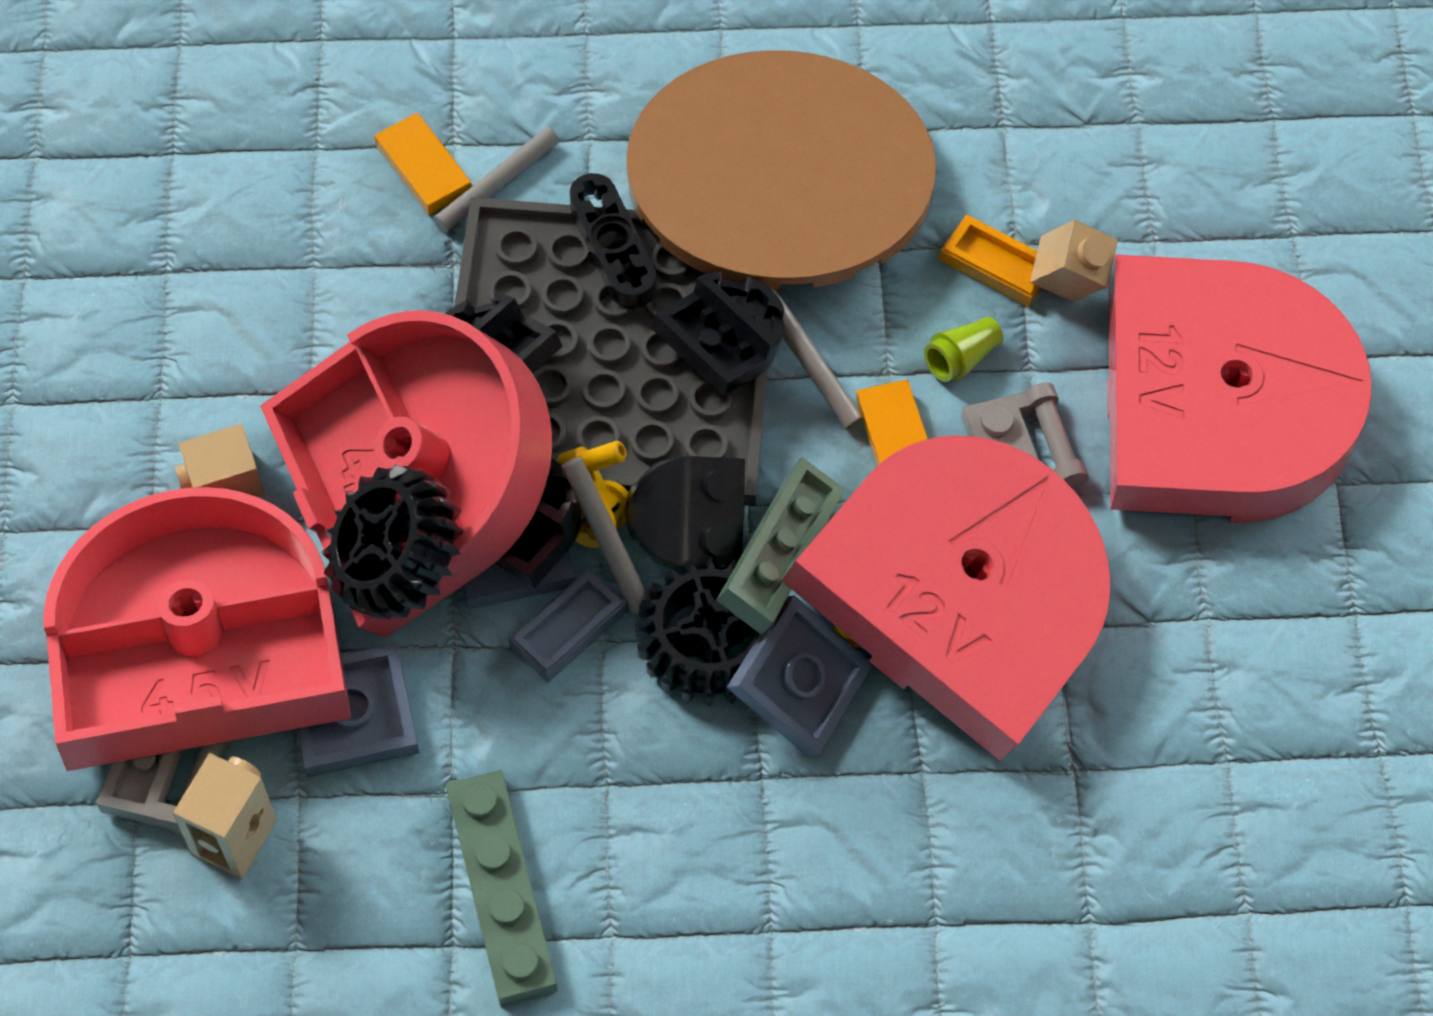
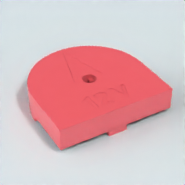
M1115 254L1108 282L1109 377L1107 380V410L1110 432V510L1229 516V523H1248L1286 515L1309 504L1323 494L1334 483L1350 458L1364 426L1371 400V374L1367 356L1359 336L1343 313L1327 297L1312 286L1292 275L1268 266L1228 260Z
M417 310L392 313L361 325L347 334L349 343L260 405L297 488L293 492L295 500L308 529L317 533L323 549L331 543V538L325 531L334 527L337 516L333 510L344 507L346 503L345 491H357L360 477H373L378 467L392 469L394 465H398L401 467L407 466L416 471L421 470L434 476L436 481L453 493L452 502L461 510L455 522L464 532L454 540V546L461 554L451 557L448 569L452 576H443L439 581L440 595H427L425 608L411 609L407 618L391 617L389 620L385 618L377 619L350 608L359 628L385 638L484 572L513 546L526 529L540 503L551 464L552 429L550 415L540 385L530 369L510 349L472 325L454 316L434 311Z
M958 435L935 437L919 441L893 453L881 462L797 558L781 580L871 654L870 663L903 690L907 686L911 687L999 761L1019 745L1087 656L1104 625L1110 598V571L1104 542L1089 510L1068 483L1040 460L1020 449L987 438Z
M211 487L183 488L153 494L129 503L104 517L76 541L57 567L50 582L44 606V631L47 635L55 744L67 771L351 719L336 615L327 577L324 574V564L311 537L296 520L274 504L244 492Z

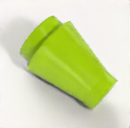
M985 316L976 322L934 334L931 337L930 343L924 348V359L927 367L940 381L962 380L993 348L1003 342L1002 329L996 320Z

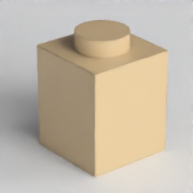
M1077 220L1062 225L1041 236L1030 283L1071 302L1105 289L1108 286L1118 239Z
M242 423L178 443L184 464L174 467L181 489L211 487L244 492L256 497L264 495L259 473Z

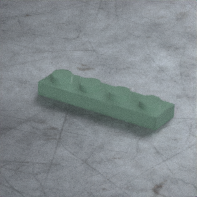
M801 457L788 472L716 601L762 635L774 623L791 591V588L781 580L797 558L826 526L845 489Z
M502 770L446 783L500 1006L557 992V983Z

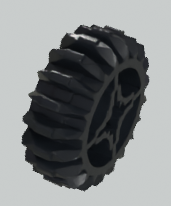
M394 465L392 469L378 467L373 477H360L357 491H345L346 503L342 509L333 510L337 520L333 528L325 531L330 536L331 543L322 551V554L330 562L325 568L324 574L332 581L331 591L338 594L339 598L343 599V603L348 604L351 609L377 619L385 618L389 620L391 617L407 618L411 609L425 608L427 595H440L439 581L443 576H452L448 569L451 557L461 554L454 546V540L464 532L455 522L461 510L452 502L453 493L436 481L434 476L421 470L416 471L407 466Z
M711 557L707 561L706 569L698 570L697 566L689 559L685 567V575L683 576L669 568L665 573L666 585L652 582L649 588L650 600H641L638 613L641 619L635 623V637L641 640L637 644L638 656L641 660H649L646 667L651 679L663 676L662 688L666 694L682 686V699L686 703L692 700L695 693L698 692L704 693V702L709 707L714 703L715 694L724 693L725 698L733 704L737 700V696L727 686L760 633L716 601L737 564L735 560L727 566L726 570L717 569L716 560ZM693 605V612L688 617L677 620V626L666 629L675 614L686 606ZM703 617L706 620L708 628L712 629L714 635H718V646L716 645L713 634L710 635L709 630L706 627H703ZM756 633L750 646L740 655L729 660V649L738 643L744 642V636ZM687 657L701 658L707 663L694 661Z

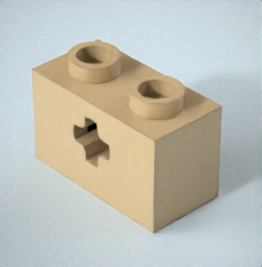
M209 753L175 808L173 815L193 856L243 879L277 819L269 799V794L260 777L261 772L255 766L238 757L232 756L229 761H226Z

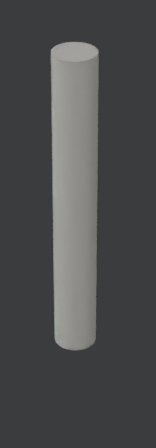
M545 127L434 216L433 220L436 226L442 232L448 233L468 216L471 197L490 199L559 143L557 134L550 127Z
M774 287L770 288L781 300L785 309L783 316L784 340L844 428L849 429L863 419V416Z
M582 457L573 458L565 462L561 467L628 603L631 613L637 614L641 600L650 599Z

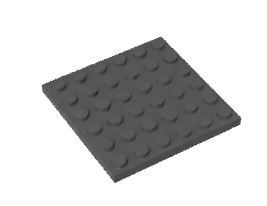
M471 197L454 307L464 301H469L473 307L494 303L493 296L495 294L508 295L516 299L522 314L557 332L563 347L549 358L540 369L533 373L545 397L552 429L551 458L558 460L562 452L581 446L589 450L613 441H620L626 448L627 455L625 461L599 469L603 480L617 482L628 492L633 483L637 482L653 464L662 460L684 456L745 459L744 505L756 506L768 369L723 397L651 329L654 315L694 291L697 278L706 273L694 269L667 251L660 244V238L650 229L647 223L641 222L636 211L626 209L655 267L656 294L653 300L644 307L637 309L624 308L616 304L611 298L571 214L570 205ZM594 207L597 218L602 216V207ZM619 232L605 233L598 240V243L606 249H618L627 242V238ZM629 262L623 265L624 282H629L633 288L641 286V281L634 280L629 270Z

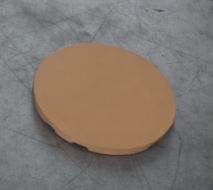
M766 50L730 55L697 66L678 76L663 87L644 107L634 124L627 148V179L629 195L634 209L641 222L647 223L650 229L660 238V244L667 251L703 273L721 272L722 280L744 283L747 277H752L769 288L774 287L776 290H780V285L811 283L812 288L836 284L854 278L855 272L869 267L876 262L883 264L914 237L921 227L933 198L936 174L935 153L929 133L917 112L894 88L869 72L844 61L798 51Z

